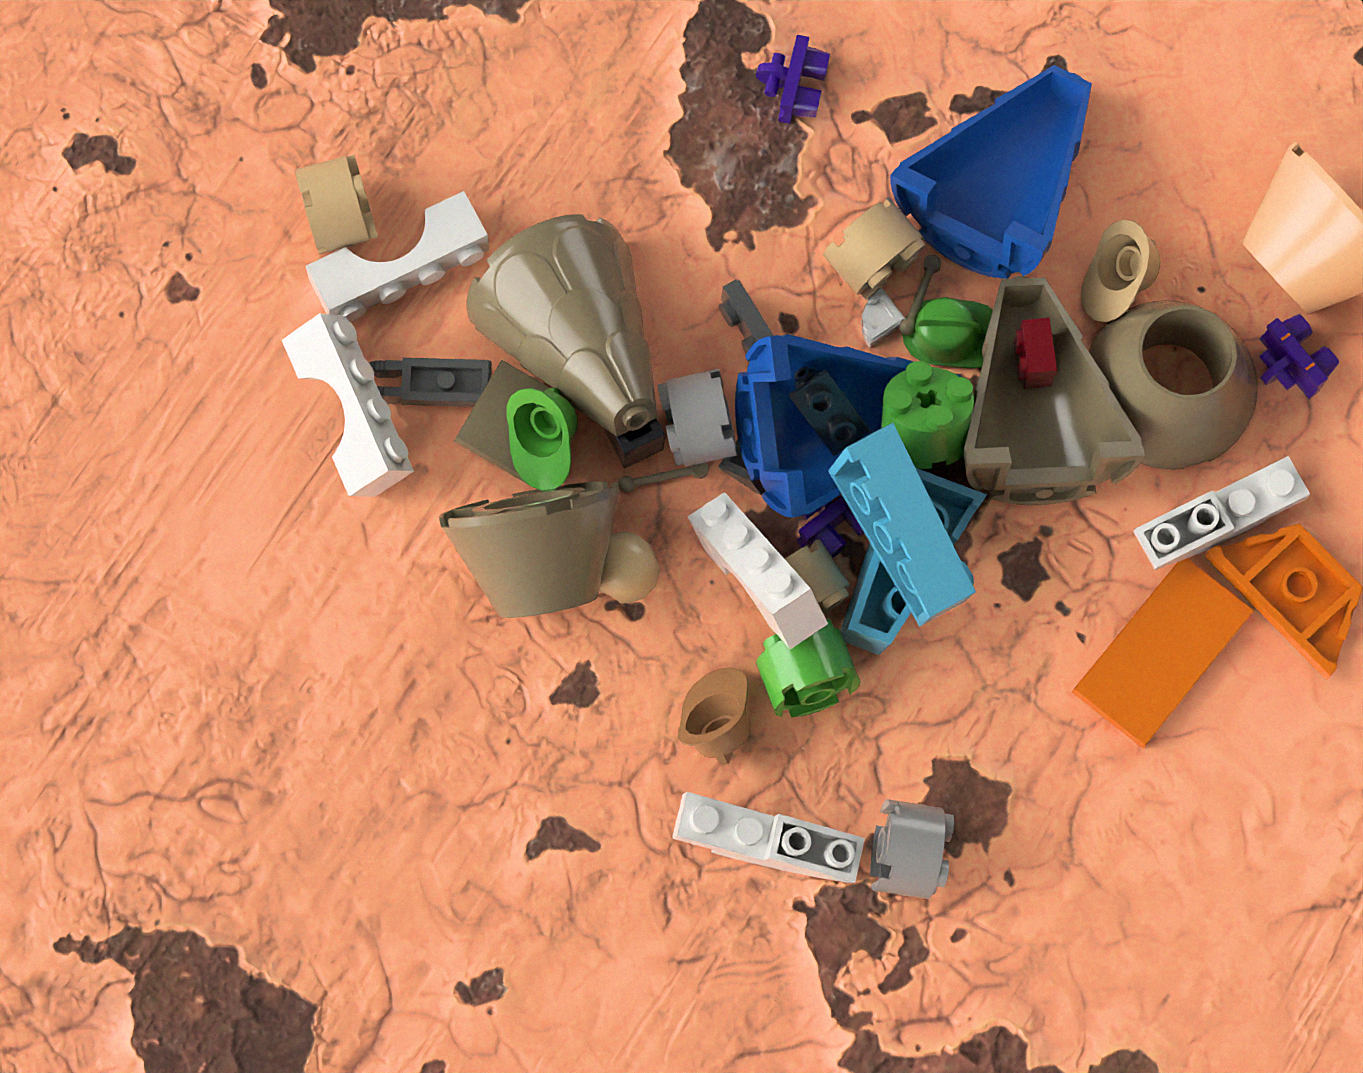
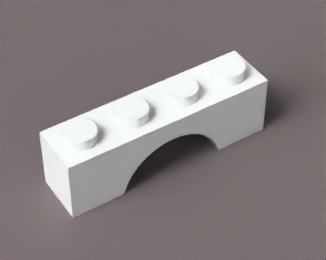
M462 191L425 209L423 235L415 248L405 256L388 262H372L356 256L344 247L306 265L309 281L326 314L342 315L347 317L349 322H352L363 316L367 308L380 302L383 304L392 303L400 299L406 293L405 290L420 283L422 285L432 284L445 275V271L459 264L465 267L478 262L483 258L484 253L489 251L488 234L466 193Z
M319 313L283 338L282 342L298 379L325 381L336 391L342 402L345 428L340 445L332 458L348 495L376 497L414 472L408 459V449L403 440L399 438L391 420V410L380 395L373 379L374 371L369 362L365 360L356 340L357 332L354 326L345 316Z
M725 492L688 516L705 552L725 575L731 572L738 579L759 608L768 625L789 649H792L828 624L811 588Z

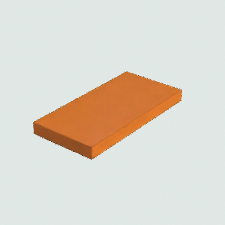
M1188 558L1179 561L1075 686L1072 693L1143 749L1254 610Z

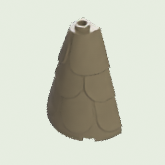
M583 214L564 215L542 221L521 231L494 251L486 260L490 267L483 274L482 278L474 277L467 295V315L471 323L475 325V329L520 361L522 367L553 388H559L561 396L566 398L573 407L617 437L630 430H638L649 421L657 418L651 354L648 343L644 339L642 309L636 292L632 255L617 228L602 218H599L597 221H589L585 219Z
M1016 276L1010 279H1001L982 348L984 361L975 390V406L963 452L966 476L970 485L976 491L984 488L989 491L990 499L1008 504L1049 505L1094 495L1097 493L1096 485L1109 479L1114 484L1119 483L1140 465L1145 456L1143 446L1141 445V437L1109 388L1110 383L1083 344V335L1045 277L1028 278L1026 276ZM1050 317L1057 367L1051 387L1024 389V383L1018 380L1017 364H1020V354L1015 355L1013 339L1016 338V330L1020 329L1022 320Z

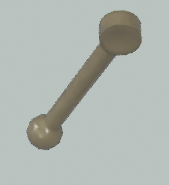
M928 255L924 259L923 267L925 272L907 318L903 319L899 325V329L904 335L909 336L915 332V319L931 278L941 268V260L936 255Z
M706 462L638 478L623 476L619 479L618 485L620 491L629 493L638 486L691 475L697 479H702L707 475L709 466Z

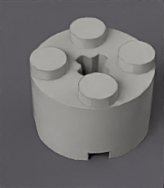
M719 368L668 379L666 383L658 384L663 411L665 410L668 422L666 426L671 452L674 454L676 466L684 464L687 467L738 456L729 407L725 395H723L722 388L724 386Z
M886 799L880 813L888 814L885 826L876 825L870 862V876L879 877V879L871 885L873 891L929 899L932 894L936 893L937 887L944 888L947 882L949 861L942 858L944 842H950L952 838L954 816L945 814L941 807Z

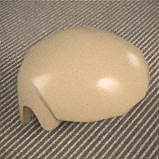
M626 531L612 533L599 591L613 597L619 603L628 604L644 599L656 587L660 573V567L652 547L643 538L634 533Z

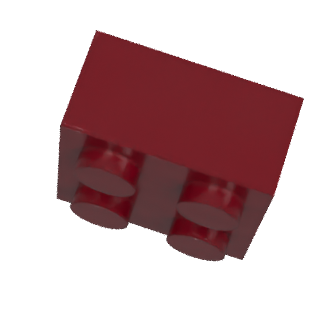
M1050 317L1022 320L1020 329L1016 330V338L1013 339L1015 355L1020 354V364H1017L1018 380L1023 381L1024 389L1051 387L1057 367Z

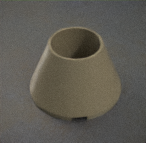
M1161 300L1142 303L1129 308L1118 319L1108 322L1097 334L1090 346L1089 353L1110 383L1109 388L1141 437V445L1143 446L1145 456L1140 464L1159 469L1176 470L1205 461L1210 462L1227 452L1239 440L1251 421L1258 395V380L1253 359L1238 333L1227 322L1209 310L1181 301ZM1164 344L1177 345L1192 351L1208 368L1212 379V389L1196 395H1183L1167 390L1149 374L1144 364L1142 352L1150 347Z
M594 481L560 485L554 490L542 491L535 489L514 493L511 498L490 503L489 499L448 510L439 515V522L444 533L500 617L517 618L562 611L590 603L598 598L620 494L618 482H612V486L608 488L607 481Z

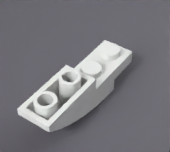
M1289 456L1217 492L1212 490L1135 528L1133 532L1154 570L1211 549L1264 524L1268 518L1306 500L1310 493Z
M690 792L682 795L672 837L676 840L712 849L711 853L797 874L847 883L856 882L865 841L863 837L782 814L772 816Z

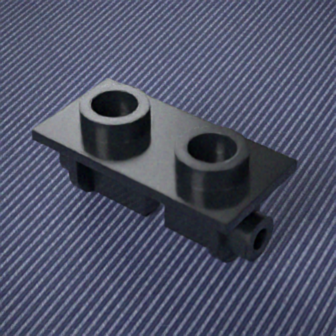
M804 366L795 372L796 390L788 395L833 456L870 432L868 426L826 369L818 373L817 370Z

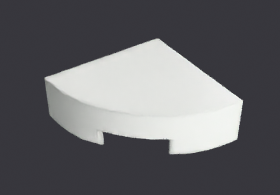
M882 287L868 298L862 314V334L869 348L899 329L901 321L905 319Z

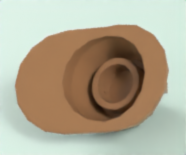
M731 667L721 668L706 674L688 691L682 707L681 721L678 729V739L683 745L694 746L704 757L716 758L722 765L730 763L733 751L743 745L750 735V722L746 711L748 680L741 670Z

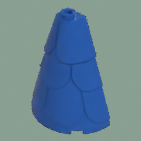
M1053 65L996 98L994 105L953 127L950 133L900 162L899 166L890 174L892 193L901 212L905 216L911 213L921 226L918 231L924 237L923 240L952 262L981 275L1008 279L1012 273L1020 272L1022 276H1025L1032 272L1044 258L1045 253L1049 251L1052 244L1060 205L1067 191L1072 162L1078 156L1092 83L1084 80L1078 74L1068 72Z
M790 334L768 336L755 342L745 355L747 361H750L747 371L738 374L735 392V420L739 446L746 469L752 481H761L766 490L762 496L764 501L779 514L793 518L803 514L809 515L841 494L828 470L844 450L833 456L788 395L796 390L794 374L798 369L807 366L810 369L817 370L818 373L825 369L870 429L869 433L859 439L861 440L881 429L885 388L893 377L905 371L907 365L914 361L900 357L884 358L854 348L836 347Z

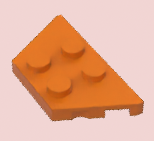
M1300 523L1280 528L1277 532L1271 534L1262 533L1251 536L1242 542L1224 547L1220 545L1215 546L1206 553L1205 557L1326 680L1336 671L1337 660L1343 642L1347 638L1352 623L1351 618L1354 609L1358 605L1363 586Z

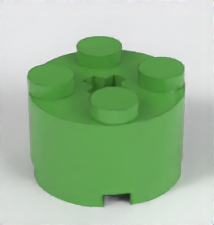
M923 361L912 362L907 365L905 371L893 377L885 388L881 428L894 423L915 468H932V463L947 460L946 465L954 463L963 456L974 408L973 385L968 379L959 377L948 370L931 367V365Z
M826 619L828 623L826 626L792 649H789L777 634L770 636L763 642L765 651L758 657L756 665L777 716L782 717L783 710H788L791 718L822 711L839 703L836 694L847 688L851 695L860 686V678L842 633L839 629L833 627L831 620Z

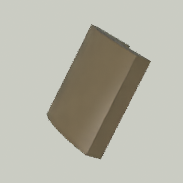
M501 360L454 442L525 482L513 465L506 406L511 395L520 389L533 388L545 391L549 387Z

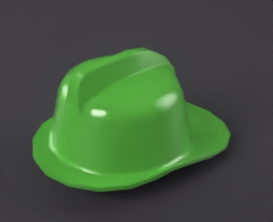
M949 297L925 300L922 302L915 319V332L909 336L902 334L904 345L913 357L931 365L970 369L982 368L984 361L982 348L993 309L988 305L978 302L957 300Z
M533 388L520 389L511 395L506 406L513 465L519 476L531 487L542 491L554 490L565 483L570 473L572 459L570 442L577 430V415L569 401L561 396L559 388H549L545 391Z

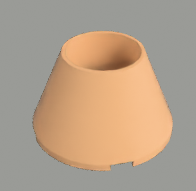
M1295 141L1288 147L1242 244L1295 302L1309 314L1363 294V211Z

